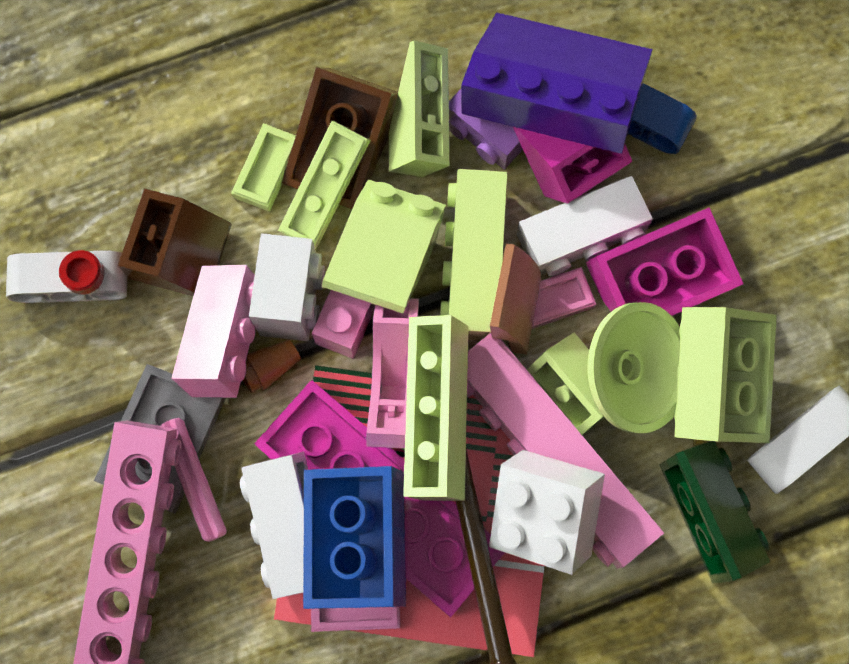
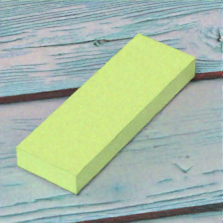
M331 121L278 231L290 237L312 239L314 247L317 249L371 140L335 121Z

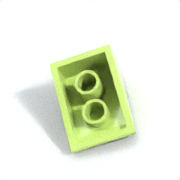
M368 179L353 206L324 276L322 287L403 314L436 245L446 204L433 201V199L425 195H415L396 189L385 182H375Z

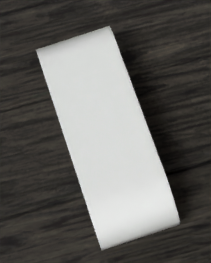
M89 251L100 260L105 272L100 287L89 294L73 293L59 278L60 263L71 252L10 255L7 258L6 298L20 303L123 299L127 297V276L118 267L122 253L117 251Z
M840 385L834 388L773 437L770 443H766L747 459L749 464L775 494L793 483L849 436V395Z

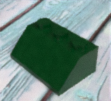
M710 441L676 453L659 464L712 584L735 581L770 563L766 553L770 551L768 541L759 527H754L748 512L751 511L750 502L743 489L740 487L736 488L729 473L732 471V464L723 448L718 449L715 441Z

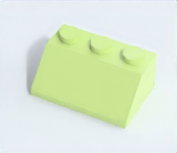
M682 307V320L679 328L680 355L677 368V406L674 414L675 437L717 442L770 443L777 315L727 307Z

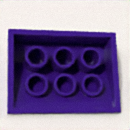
M496 12L473 51L461 84V111L464 115L622 154L653 49Z

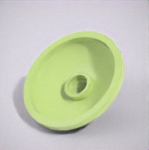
M634 302L614 309L600 323L589 350L588 381L596 406L612 425L626 432L649 433L662 428L672 420L677 406L680 326L666 310L655 304Z

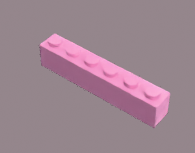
M490 333L468 351L467 398L473 395L483 406L479 412L487 424L494 431L501 428L511 440L507 443V447L513 455L526 450L605 474L594 537L595 543L592 550L607 567L612 563L617 569L625 567L664 534L656 522L501 339L492 338Z

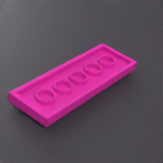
M313 380L304 387L254 443L270 459L304 452L308 470L393 466L404 472L405 460L393 449L366 447L367 427ZM404 497L406 579L451 618L474 590L457 506L453 501H428ZM485 530L492 566H494L505 552L489 547L491 534Z

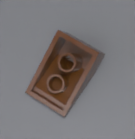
M316 67L282 184L299 189L331 121H335L371 140L339 205L353 209L368 179H371L388 140L398 91L332 68Z

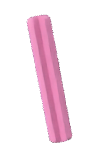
M180 418L166 421L161 426L178 429L176 440H181V453L175 469L202 539L207 542L216 540L224 536L227 530L186 425Z

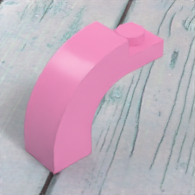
M410 299L403 314L375 305L373 318L372 386L366 447L405 448L409 317H418L419 299Z

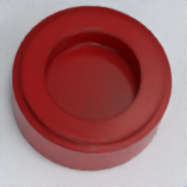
M73 251L63 258L59 266L61 282L76 294L94 292L100 287L104 279L105 272L102 263L89 251Z

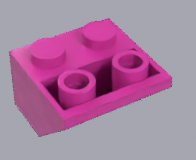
M513 127L543 195L567 204L633 162L626 144L622 154Z

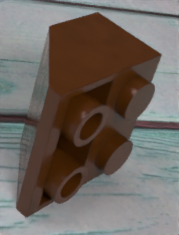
M144 188L118 267L130 280L194 296L202 266H219L232 224L186 199Z

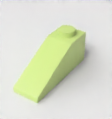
M414 40L409 44L389 129V172L425 177L450 166L448 48Z

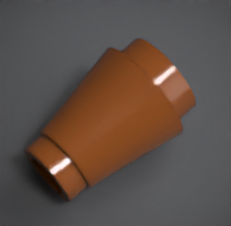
M288 339L282 343L280 342L247 353L245 362L246 374L242 381L251 393L258 389L261 391L266 390L292 368L294 364L301 361L294 344Z

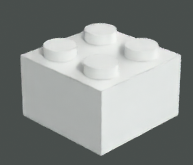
M261 233L249 318L260 336L309 341L310 329H314L320 314V306L316 305L315 291L323 289L322 282L325 276V266L321 265L322 255L316 253L312 239Z
M526 450L520 451L503 462L500 467L489 547L572 575L592 555L605 474Z

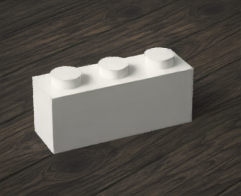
M630 176L578 197L568 204H561L520 221L516 235L524 252L538 265L541 275L548 273L549 277L568 270L571 267L570 263L583 257H585L586 261H589L609 251L607 247L619 242L626 244L646 235L645 232L653 218L633 177Z
M300 452L241 468L243 473L240 479L241 492L244 499L250 502L253 515L251 534L254 542L260 545L264 561L261 564L262 580L264 585L270 588L273 599L303 593L304 470H308L305 453Z

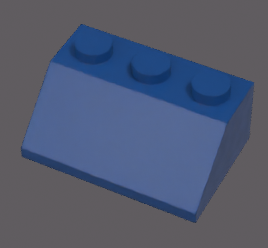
M393 466L304 470L303 609L406 607L404 472Z

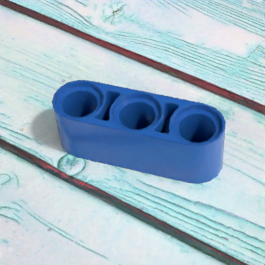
M643 83L628 134L662 152L677 154L695 124L697 115L686 104Z

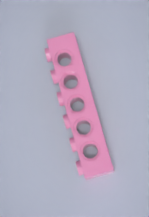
M128 420L114 422L73 664H145L144 659H140L139 655L141 643L147 641L152 625V616L146 614L149 598H154L159 583V572L154 571L156 555L162 553L166 542L167 530L165 527H161L164 510H169L173 500L174 485L169 483L171 466L177 465L181 453V440H176L178 429ZM140 458L147 460L152 467V476L148 482L141 480L136 474L135 466ZM132 502L137 503L144 510L145 518L142 525L135 524L128 516V508ZM123 547H128L135 552L137 556L135 568H130L122 562L121 550ZM115 591L122 592L127 596L130 603L128 611H122L115 606L113 601ZM107 636H113L119 640L122 646V653L120 655L109 651L106 645Z

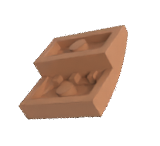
M506 243L490 330L492 338L509 341L511 352L527 355L542 276L538 265L526 252L516 245Z

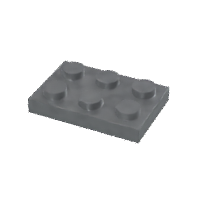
M146 364L121 421L128 420L161 426L166 421L180 418L186 425L198 459H200L226 398L191 397L171 379L172 373ZM110 446L94 479L95 482L104 485ZM140 458L136 463L135 471L141 480L148 482L152 476V467L147 460ZM171 466L169 483L174 485V494L171 506L167 511L176 514L185 492L175 466Z

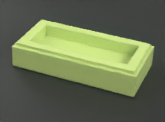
M263 123L231 192L233 198L270 212L282 186L296 135Z

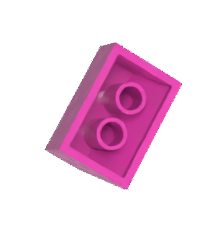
M710 207L585 262L602 301L611 312L627 303L647 302L663 308L673 316L682 312V307H693L743 285V281Z

